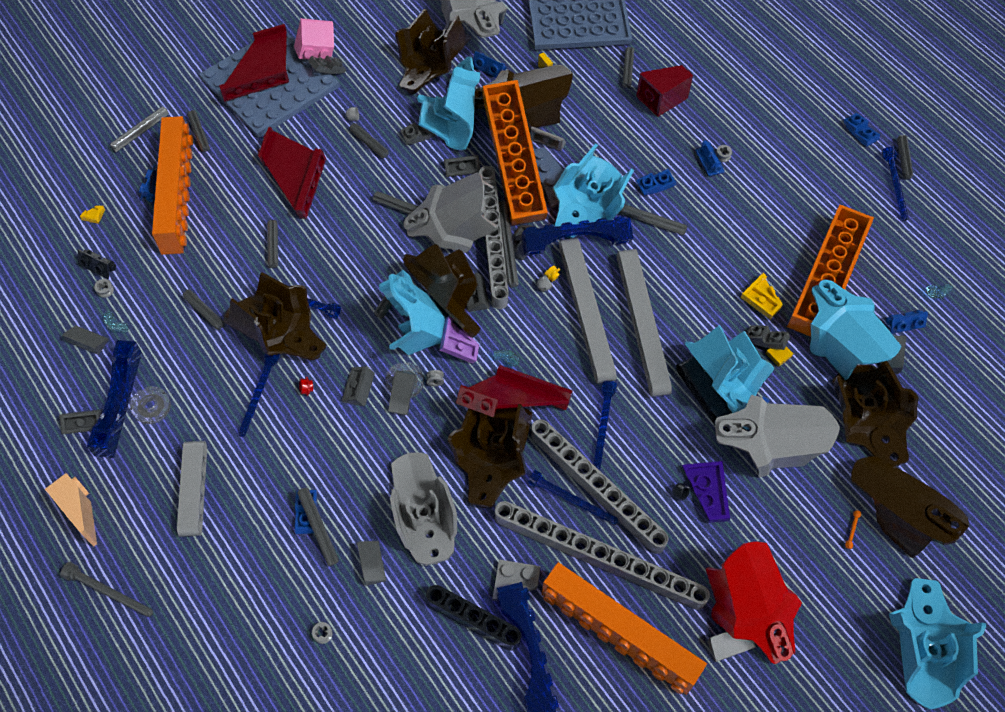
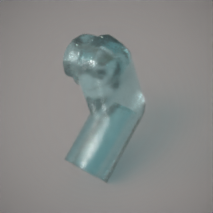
M946 283L940 289H937L936 285H929L926 288V294L930 298L943 299L953 290V286L950 283Z
M112 312L104 313L103 322L108 330L128 332V323L118 322Z
M494 350V360H504L512 367L520 363L519 357L512 350Z

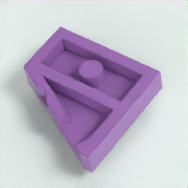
M448 316L445 319L440 351L472 364L477 361L479 344L463 328L459 329L452 322L454 319Z

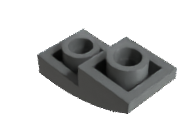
M327 55L323 59L311 56L308 60L315 71L327 74L346 72V68L342 65L343 62L337 57L332 58Z
M415 122L400 130L407 144L422 142L436 136L431 131L416 125Z
M750 326L747 332L753 344L771 349L784 350L790 339L789 332L770 331L769 326Z
M396 370L388 412L408 415L416 374Z

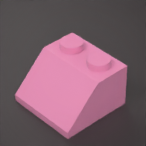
M300 18L294 49L299 59H310L311 56L325 59L327 55L332 57L334 49L333 21Z

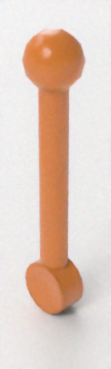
M859 510L853 512L854 520L849 539L845 543L847 549L853 548L852 540L858 518L861 517Z

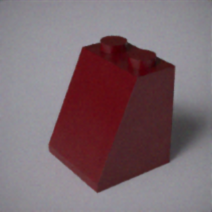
M682 65L642 72L639 77L636 97L659 117L688 99L693 75Z

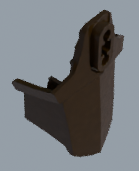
M423 9L408 28L396 31L395 37L398 44L400 62L406 68L400 88L407 90L409 94H415L435 77L449 73L452 68L451 61L471 39V36L465 32L459 15L455 16L448 30H438L427 10Z
M560 64L516 74L510 70H502L494 81L486 84L491 85L518 80L528 128L531 133V127L537 128L560 123L562 100L568 96L572 85L573 73ZM483 86L475 89V109H485L482 95Z
M262 272L260 273L255 295H251L239 302L233 298L230 299V307L224 314L223 322L259 342L262 351L268 356L284 353L308 360H317L326 349V344L310 328L311 311L305 286L293 285L289 287Z
M888 361L882 362L878 368L874 365H857L847 380L838 373L833 378L832 383L843 410L846 443L864 446L875 457L895 467L907 463L909 454L906 431L917 419L918 395L913 390L902 387ZM887 439L888 443H883L881 440ZM891 454L897 458L896 461L890 459Z
M521 404L514 408L496 409L494 417L468 408L461 428L454 430L448 437L456 464L468 474V501L472 505L481 508H491L510 481L526 475L523 451L533 414Z

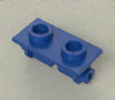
M475 51L473 58L474 68L497 78L500 71L507 69L504 63H500L485 56L483 53Z
M707 140L703 141L701 148L695 149L708 176L724 173L725 170L711 143Z
M156 164L153 165L152 170H147L145 179H147L146 184L142 183L138 192L141 193L140 201H142L143 197L150 202L155 200Z
M915 310L904 313V316L902 314L889 315L886 318V323L891 325V334L926 327L928 311Z

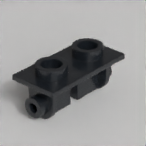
M89 249L84 251L77 250L78 265L106 279H109V272L116 269V264L112 260L101 259L100 255Z

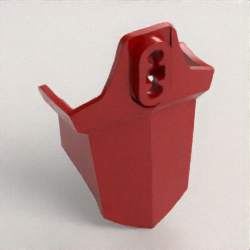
M760 541L743 543L727 557L722 564V569L710 567L705 569L716 600L712 608V619L732 638L752 640L764 652L771 663L777 664L781 661H787L795 654L794 618L802 602L785 585L768 544Z

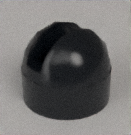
M678 483L672 488L673 495L681 501L685 500L690 492V487L684 483Z

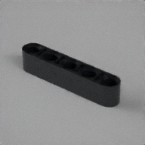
M694 356L676 365L679 376L714 426L715 420L718 417L732 414L727 402L712 386V378ZM723 427L724 431H730L728 427Z
M432 585L427 589V603L433 610L506 650L513 651L520 646L521 632L517 627L442 586ZM433 594H440L442 596L438 601L430 599ZM458 604L460 609L458 611H451L449 606ZM470 614H477L479 619L472 622L468 620V616ZM489 624H495L498 629L495 632H489L486 627ZM513 634L517 637V640L510 643L505 637Z

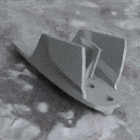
M415 452L402 455L391 464L394 489H391L390 502L395 526L405 548L410 550L417 563L424 566L438 564L448 560L454 553V537L457 534L456 508L447 483L441 476H436L428 454ZM427 534H433L431 538L426 537ZM432 550L438 553L437 557L431 556Z

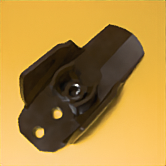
M434 244L417 257L405 254L402 258L409 272L422 284L437 303L474 338L479 333L481 327L469 316L465 308L478 284L463 251L458 249L444 256L439 245Z
M875 456L856 460L852 469L851 482L874 500L877 523L882 531L911 558L922 552L931 541L942 545L953 544L967 531L969 520L965 513L951 500L930 486Z

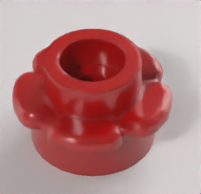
M308 377L299 380L300 394L308 396L310 392H313V381L309 380Z

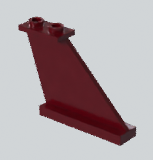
M285 24L253 33L254 42L225 84L219 85L224 102L289 82L286 70L288 36Z
M268 127L267 132L263 136L262 146L258 150V157L262 164L268 167L299 218L307 219L326 157L322 149L315 148V150L307 148L273 131L272 127Z
M500 365L496 375L471 387L461 385L456 404L491 417L495 416L496 409L518 407V404H521L523 407L552 405L567 410L573 391Z

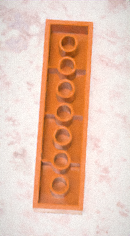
M518 80L483 86L482 95L511 226L545 220L548 211Z
M183 116L161 118L152 235L161 255L184 253V246L187 245L185 231L188 230L186 216L189 215L187 202L190 200L188 187L191 186L189 173H191L190 159H192V150L190 146L193 145V136L189 135V125L185 123Z
M839 204L789 320L788 328L811 337V323L819 312L811 292L812 287L818 285L822 280H831L841 288H846L874 217Z
M559 562L543 582L541 595L544 596L543 599L547 603L557 605L567 617L571 618L573 616L583 628L593 630L597 633L599 639L606 643L609 641L615 645V649L622 655L628 654L634 659L635 664L641 668L646 667L651 670L652 675L658 680L667 681L675 692L687 695L706 667L707 663Z

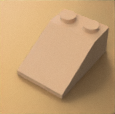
M65 473L45 488V490L78 531L94 547L97 545L91 501L86 497L89 492L76 477L71 479Z

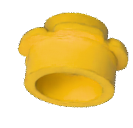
M553 265L543 275H546L553 282L560 276L558 273L560 268L557 269Z

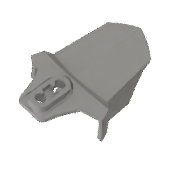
M442 0L441 10L447 22L446 30H448L455 16L459 15L461 22H465L479 37L486 38L500 33L499 24L504 22L507 7L503 2L496 0Z
M478 172L448 186L433 185L422 204L404 220V228L407 229L408 236H429L441 248L455 251L460 249L463 253L468 252L474 240L498 230L497 225L482 215L484 192L493 190L494 186L483 181Z
M754 395L750 396L744 409L729 415L720 416L715 420L717 442L748 452L759 470V477L769 475L773 468L805 466L817 456L828 453L834 445L840 429L834 416L824 406L766 403L762 397ZM743 426H747L750 429V431L747 432L744 429H742ZM723 427H728L730 431H724Z

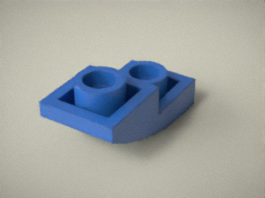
M855 113L844 119V124L852 135L866 147L878 141L880 134L868 127L869 121Z
M669 169L656 175L650 173L636 180L644 195L661 192L676 185V181Z
M309 490L317 507V490ZM296 491L295 533H314L297 494L298 491Z

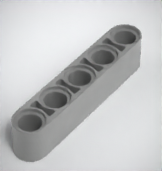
M206 441L183 443L177 519L179 537L201 536L207 463Z

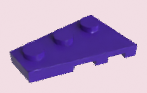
M723 461L683 464V471L709 523L730 521Z

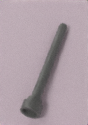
M68 562L62 568L60 573L62 578L68 581L78 580L147 617L153 615L151 608L81 572L78 565Z

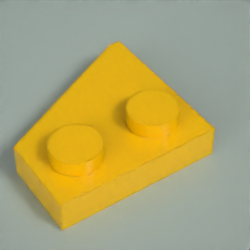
M762 273L742 293L740 298L768 319H771L782 308L783 304L780 298L776 296L773 286H769L766 274Z

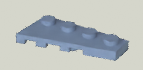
M545 147L535 149L534 154L542 189L551 209L559 207V202L553 187L564 170Z

